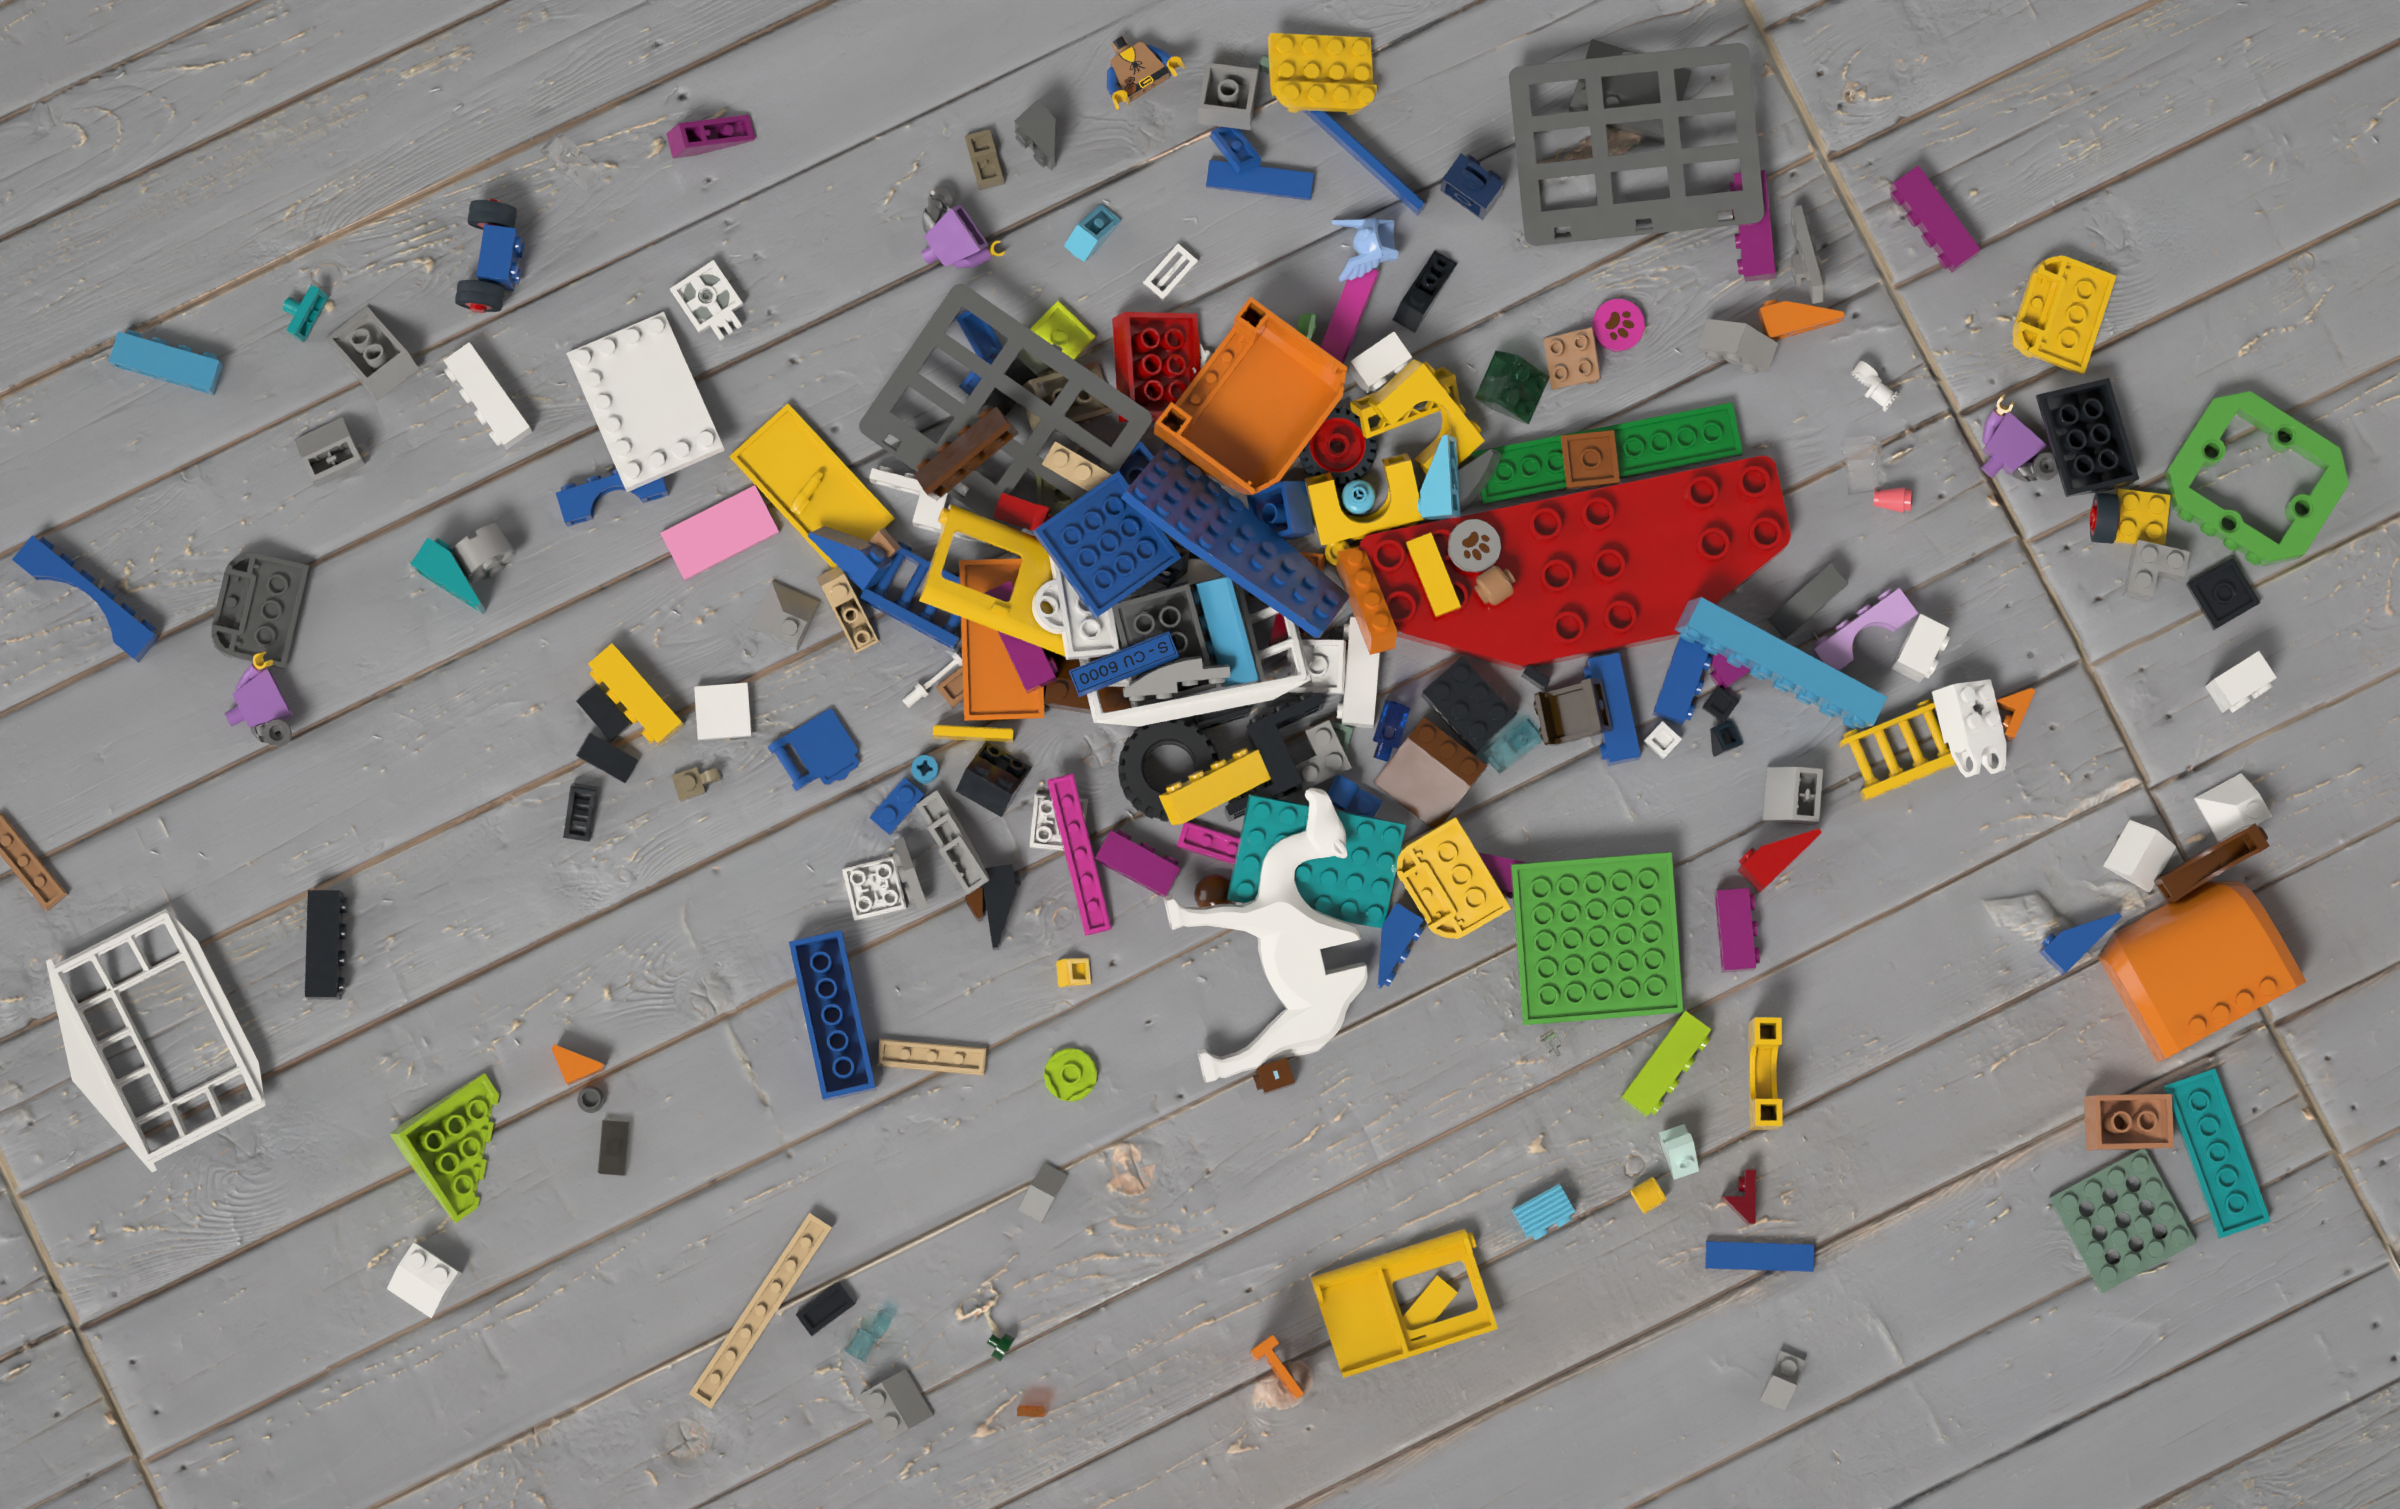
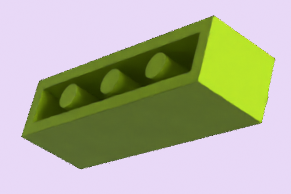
M1685 1010L1620 1099L1644 1117H1647L1650 1113L1655 1116L1664 1104L1660 1100L1666 1091L1669 1094L1673 1092L1680 1082L1676 1077L1682 1070L1687 1072L1695 1062V1059L1692 1057L1697 1049L1703 1051L1711 1040V1037L1708 1036L1711 1029Z

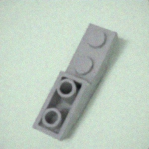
M1201 656L1174 660L1157 666L1134 679L1123 688V696L1129 697V701L1145 700V695H1156V699L1172 698V693H1178L1177 682H1182V686L1198 685V680L1209 679L1210 684L1223 683L1225 678H1230L1229 664L1202 666Z

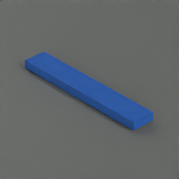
M1302 110L1417 216L1424 210L1425 202L1326 111Z

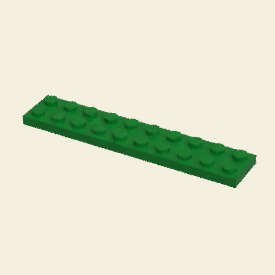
M1732 402L1564 434L1571 435L1614 430L1620 479L1741 456L1743 454ZM1562 435L1490 448L1499 451L1501 458L1489 482L1480 493L1482 505L1566 489L1560 438ZM1490 449L1472 452L1473 460Z

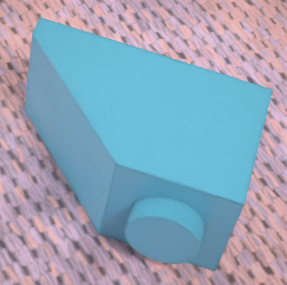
M1100 204L1076 225L1064 247L1073 256L1085 262L1097 252L1119 225L1121 219Z

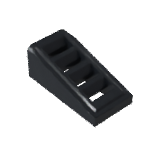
M577 783L571 784L563 838L590 842L599 787ZM576 793L588 794L591 797L590 799L578 798ZM574 804L587 805L589 810L574 808ZM580 815L587 816L588 818L587 821L572 819V816ZM571 825L586 827V832L570 830Z

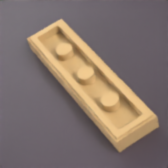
M879 1039L877 1066L984 1076L987 1049Z

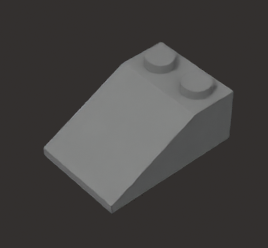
M365 307L325 338L376 401H379L419 370L408 351L368 307Z

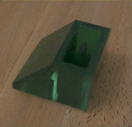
M1495 351L1475 399L1494 411L1529 424L1549 380V376L1519 355Z

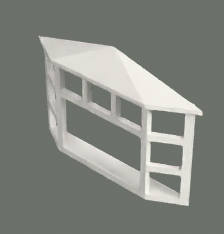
M1188 559L1187 573L1172 585L1188 581L1190 589L1194 590L1193 583L1224 574L1202 559ZM1168 571L1161 572L1162 574H1165L1167 576L1171 574ZM1151 579L1122 601L1167 586ZM1232 580L1259 679L1256 680L1257 683L1144 706H1138L1137 701H1130L1132 708L1109 713L1103 712L1097 690L1087 694L1093 723L1139 727L1274 700L1311 680L1299 628L1295 623L1284 617L1289 638L1263 650H1258L1252 624L1279 612L1272 607H1268L1254 614H1249L1243 587ZM1197 605L1195 606L1197 615L1201 616L1200 607ZM1115 621L1116 632H1117V638H1118V644H1119V650H1123L1122 643H1121L1120 636H1119V632H1118L1117 625H1116V621ZM1292 648L1298 674L1296 676L1265 681L1261 660ZM1079 659L1080 666L1090 663L1091 659ZM1129 677L1109 686L1126 687L1132 680Z
M167 909L54 965L51 958L46 960L72 1081L152 1173L157 1171L155 1162L266 1106L259 1062L198 941ZM161 924H165L179 949V953L155 966H151L136 937ZM128 942L143 971L115 985L101 961L100 955ZM88 961H92L107 989L82 1003H78L63 974ZM185 961L237 1066L173 1099L120 993ZM112 998L126 1027L101 1041H97L84 1015V1011ZM131 1036L145 1065L120 1079H116L103 1053V1049ZM150 1074L164 1100V1104L139 1117H135L122 1091V1087ZM242 1075L251 1093L252 1100L228 1113H224L214 1088ZM206 1093L216 1118L187 1132L177 1107ZM169 1112L179 1137L151 1151L141 1125Z

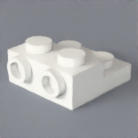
M1302 640L1311 680L1294 688L1290 693L1299 696L1311 691L1314 695L1319 692L1320 694H1344L1346 641ZM1289 648L1288 662L1291 663V673H1288L1287 677L1298 674L1292 648Z

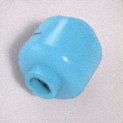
M1352 480L1347 483L1341 494V504L1344 510L1354 516H1363L1369 513L1375 503V490L1371 484L1364 480Z

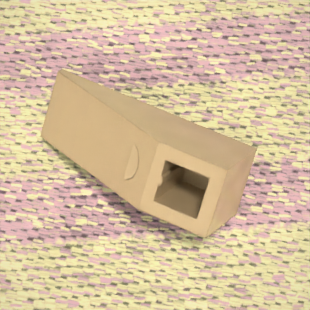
M837 566L816 577L855 654L879 642L844 572Z

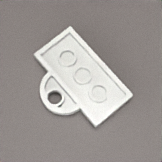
M1050 557L1053 580L1041 586L1032 600V612L1037 623L1048 632L1062 634L1066 660L1105 657L1120 651L1112 608L1095 619ZM1046 601L1051 604L1053 608L1052 614H1045L1041 610V602Z

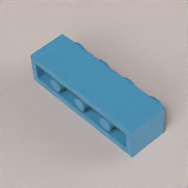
M127 330L126 333L118 331L109 358V362L113 367L215 395L224 366L217 360L218 356L208 352H203L202 355L192 353V348L179 344L177 348L167 346V341L152 337L151 341L143 339L142 334L135 331Z

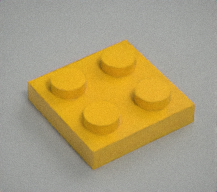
M2118 488L2116 494L2119 497L2120 521L2114 542L2133 545L2137 540L2165 546L2171 495Z

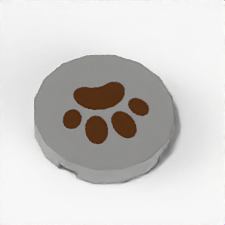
M1478 519L1466 520L1457 525L1449 535L1448 554L1453 563L1463 571L1483 572L1493 566L1499 558L1501 550L1500 537L1487 522Z

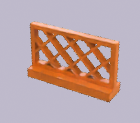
M1272 1335L1252 1349L1249 1354L1255 1362L1264 1357L1296 1401L1304 1393L1273 1352L1278 1347L1279 1342Z

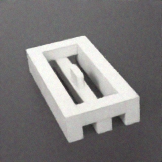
M1177 244L1146 278L1143 285L1164 301L1194 268L1198 260L1181 245ZM1178 253H1181L1182 256L1180 257V259L1171 267V269L1162 277V279L1156 285H1154L1152 282L1156 279V277L1165 269V267L1174 259V257ZM1188 259L1190 262L1162 292L1160 290L1162 286Z

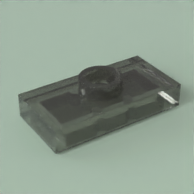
M602 1120L598 1174L625 1176L630 1122Z

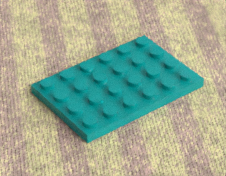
M1249 794L1227 896L1228 900L1240 903L1255 900L1258 894L1263 860L1268 850L1281 839L1306 830L1309 805ZM1336 811L1346 833L1347 857L1331 856L1302 862L1297 866L1294 875L1297 890L1302 899L1311 908L1349 923L1382 929L1387 916L1397 869V860L1401 851L1406 825L1400 822Z

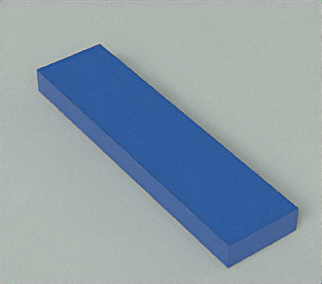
M1209 160L1206 188L1310 201L1314 173L1257 166L1238 174L1229 162Z
M1706 1241L1705 1269L1814 1272V1245Z

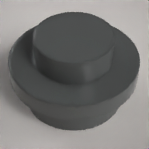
M595 1086L583 1088L577 1098L579 1107L587 1113L599 1111L605 1101L603 1092Z

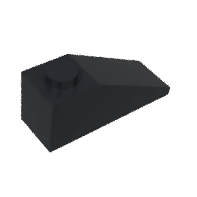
M1012 864L985 868L990 881L983 885L993 951L999 950L1017 895L1016 887L1021 886L1019 870L1014 871Z

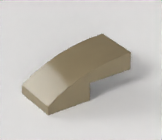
M990 129L965 135L979 190L1005 184Z

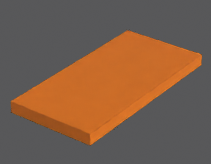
M1022 558L959 560L960 585L981 593H985L1008 581L1014 587ZM961 617L964 721L1044 718V687L1027 694L998 631Z

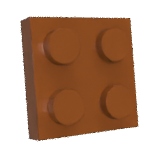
M1614 430L1562 435L1560 437L1566 490L1620 483Z

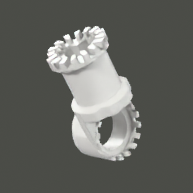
M1859 361L1851 371L1852 376L1856 375L1855 379L1859 378L1858 382L1860 381L1861 384L1870 388L1864 396L1866 398L1871 397L1880 404L1884 412L1887 411L1900 394L1897 391L1893 392L1882 384V379L1878 377V373L1863 361Z

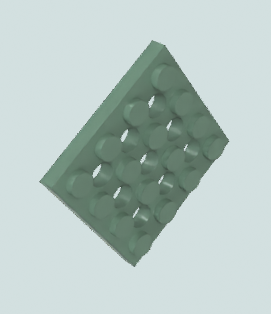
M2140 1149L2049 1198L2100 1293L2106 1292L2197 1243L2146 1149ZM2130 1176H2134L2140 1181V1188L2136 1192H2132L2126 1187V1180ZM2106 1189H2112L2116 1193L2117 1199L2113 1204L2105 1203L2102 1198V1194ZM2143 1200H2148L2153 1205V1212L2149 1216L2143 1215L2139 1211V1204ZM2084 1201L2089 1202L2093 1206V1213L2089 1217H2084L2079 1212V1205ZM2119 1213L2127 1214L2130 1219V1223L2126 1228L2118 1227L2115 1222V1218ZM2156 1224H2161L2166 1229V1236L2161 1240L2156 1239L2152 1234V1228ZM2096 1225H2100L2106 1230V1237L2102 1241L2095 1240L2092 1236V1229ZM2134 1236L2140 1238L2143 1243V1247L2139 1252H2133L2128 1245L2130 1238ZM2109 1249H2114L2119 1254V1261L2115 1265H2111L2105 1260V1253Z

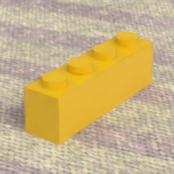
M613 643L588 663L592 669L589 675L598 685L603 682L610 689L606 694L616 705L621 702L627 710L623 713L633 724L636 722L641 724L644 728L641 733L650 744L656 741L661 746L684 726L682 721Z
M1247 748L1240 749L1232 754L1234 758L1228 761L1221 759L1210 765L1211 770L1205 773L1203 770L1197 771L1188 776L1189 781L1183 784L1179 781L1167 786V792L1159 795V798L1171 825L1184 824L1270 780L1271 778L1259 750L1248 751Z

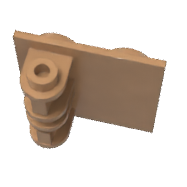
M1593 327L1544 338L1551 390L1586 382L1587 384L1598 383L1601 376Z

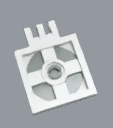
M714 260L670 288L671 293L699 334L711 327L721 341L724 339V335L719 330L720 328L724 327L728 335L733 333V330L729 326V322L732 321L737 329L742 327L733 312L743 306V303Z

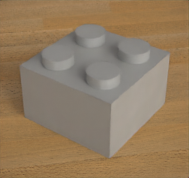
M1206 62L1198 105V124L1251 130L1259 85L1258 69Z

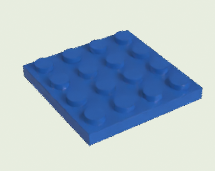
M1119 471L1033 531V534L1095 619L1182 558L1158 526L1121 499L1122 495L1129 488V484Z

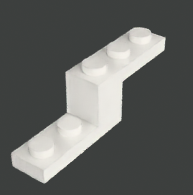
M879 466V469L872 468L869 477L871 483L919 495L912 521L914 527L941 533V523L938 522V518L942 508L947 506L949 493H946L936 501L924 492L914 474L905 473L904 476L894 474L895 470L888 467ZM954 532L953 537L991 546L989 543L966 534Z

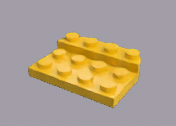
M1270 33L1268 35L1270 89L1272 96H1276L1278 101L1288 108L1287 111L1297 113L1300 110L1347 112V115H1354L1374 100L1377 85H1373L1371 37Z
M2059 255L2039 262L2030 274L2014 322L2013 346L2028 358L2035 357L2078 375L2085 374L2116 275L2067 256Z
M1456 816L1416 840L1408 842L1401 849L1397 860L1398 877L1403 882L1428 923L1429 929L1434 934L1445 938L1459 939L1511 909L1510 904Z

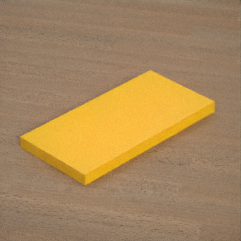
M786 404L729 456L832 569L836 568L837 565L808 537L810 532L826 526L869 541L880 529H886L895 521V518L789 404ZM817 471H823L824 475L820 479L821 483L810 496V502L800 515L793 513L790 510L793 500Z

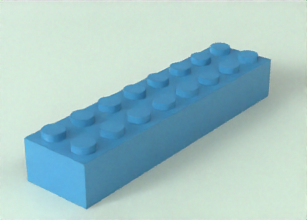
M1702 597L1688 601L1674 629L1681 633L1680 637L1690 643L1697 641L1704 645L1703 649L1706 652L1715 656L1719 653L1727 657L1726 662L1732 666L1741 668L1743 665L1751 669L1749 673L1751 676L1762 681L1765 678L1774 683L1773 687L1784 693L1790 691L1796 694V699L1806 705L1812 703L1820 707L1819 712L1831 718L1834 715L1843 720V725L1853 730L1874 726L1888 698Z

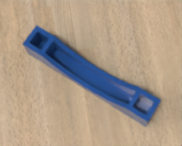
M32 535L12 560L36 580L66 583L88 594L105 614L111 628L113 642L139 663L159 639L154 634L156 628L145 619L141 623L133 617L136 612L124 602L121 606L113 601L115 595L104 586L98 589L92 583L95 579L85 570L79 573L72 568L75 562L64 553L60 556L52 551L55 546L43 536L38 540Z

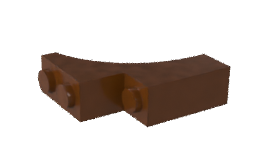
M2256 823L2241 827L2216 844L2205 847L2154 880L2167 903L2176 902L2220 873L2270 846L2266 841L2268 836L2263 828L2257 826Z

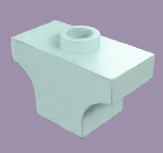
M1685 1124L1659 1133L1661 1146L1674 1180L1699 1171L1694 1141L1691 1134L1688 1133Z

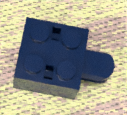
M1460 154L1442 178L1440 191L1481 220H1484L1500 198L1504 183L1501 182L1502 178L1492 170L1487 172L1480 166V162L1471 155L1464 156Z

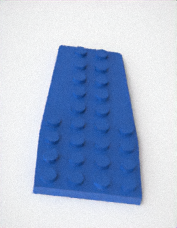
M1166 444L1121 497L1122 500L1186 549L1315 638H1319L1349 599L1347 592L1249 511L1240 499L1233 497L1219 483L1211 480L1198 467L1190 464L1176 450L1169 448Z

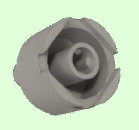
M495 523L476 530V535L470 539L466 536L452 549L455 558L471 583L478 582L486 574H489L490 577L497 575L504 569L502 564L510 562L517 556L504 533Z

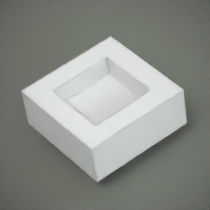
M1662 721L1644 742L1664 759L1682 739Z

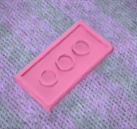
M754 485L660 534L684 581L779 534V531Z

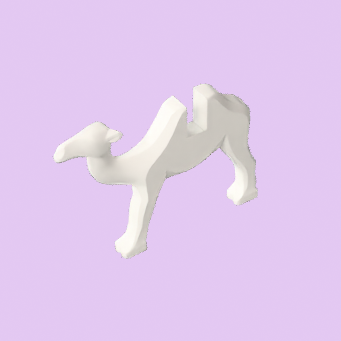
M1309 788L1305 792V798L1309 801L1306 830L1281 839L1268 850L1263 860L1258 894L1255 900L1241 905L1218 904L1207 907H1185L1179 904L1172 895L1164 897L1169 926L1172 930L1182 926H1214L1246 931L1257 936L1258 952L1264 973L1273 991L1285 1007V1010L1270 1022L1247 1047L1238 1052L1219 1057L1211 1054L1206 1049L1198 1050L1201 1071L1206 1083L1216 1081L1219 1078H1227L1244 1071L1257 1069L1259 1066L1286 1057L1319 1052L1340 1030L1349 1004L1366 984L1368 975L1367 965L1364 962L1325 971L1320 949L1360 940V935L1349 922L1331 917L1311 908L1302 899L1294 882L1295 870L1304 861L1331 856L1347 857L1344 826L1328 794L1322 789Z

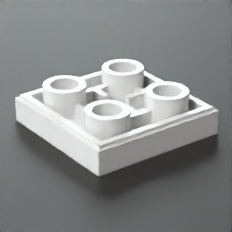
M748 683L694 687L698 741L752 737Z
M1035 794L1029 848L1064 851L1050 795ZM1080 799L1086 823L1088 799Z
M894 857L842 869L854 921L907 909Z

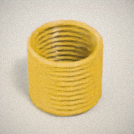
M1652 1176L1645 1180V1182L1643 1181L1630 1189L1633 1198L1644 1214L1667 1202L1663 1191Z

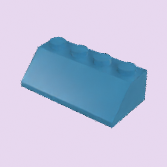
M1222 575L1193 583L1195 589L1191 590L1194 604L1195 606L1199 605L1202 614L1198 616L1202 632H1207L1209 640L1205 642L1208 656L1214 658L1215 665L1229 664L1230 678H1225V682L1220 683L1221 686L1229 687L1259 680L1232 580Z

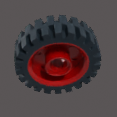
M1335 407L1300 453V462L1306 473L1311 477L1330 472L1334 479L1335 488H1340V486H1345L1352 480H1361L1369 472L1376 457V437L1365 438L1362 432L1360 417L1347 410V408ZM1333 442H1341L1345 449L1341 453H1334L1330 449V445Z

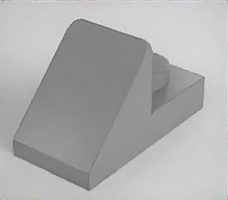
M1780 1350L1759 1401L1785 1411L1798 1386L1796 1384L1805 1360Z

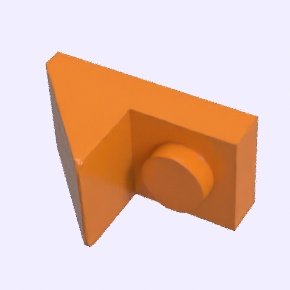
M2029 688L1996 700L1999 708L2012 713L2011 716L2006 714L2002 722L2006 740L2012 741L2015 738L2034 696L2035 689Z

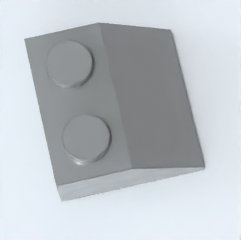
M906 1369L858 1396L885 1443H889L933 1416Z

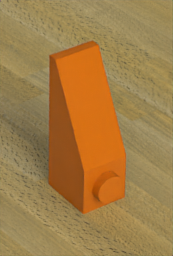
M1777 299L1763 303V307L1757 313L1763 334L1774 341L1840 323L1845 317L1844 311L1789 301L1778 303Z

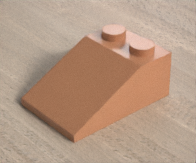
M2172 1094L2093 1095L2084 1097L2086 1151L2174 1148Z

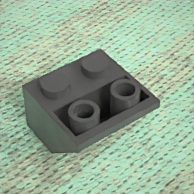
M1037 100L1014 120V132L1017 135L1015 138L1023 148L1029 147L1034 152L1033 158L1041 167L1047 166L1052 171L1055 168L1056 118Z

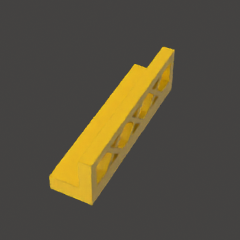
M1445 367L1435 369L1436 373L1433 376L1438 382L1442 381L1449 387L1451 399L1453 401L1457 400L1460 403L1455 374ZM1377 392L1350 402L1351 411L1360 417L1362 432L1365 438H1370L1440 411L1433 401H1428L1425 407L1420 410L1415 409L1413 406L1394 425L1380 420L1377 426L1370 428L1368 418L1377 415V413L1367 401Z

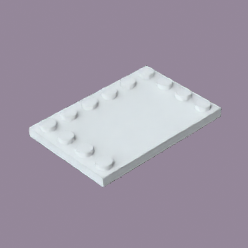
M664 312L566 353L626 492L725 451Z

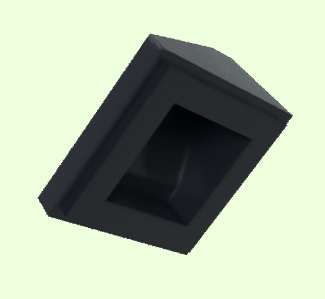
M1732 720L1710 729L1712 754L1714 757L1743 745Z

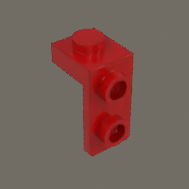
M1001 493L993 516L995 519L1034 531L1054 515H1051L1052 509Z

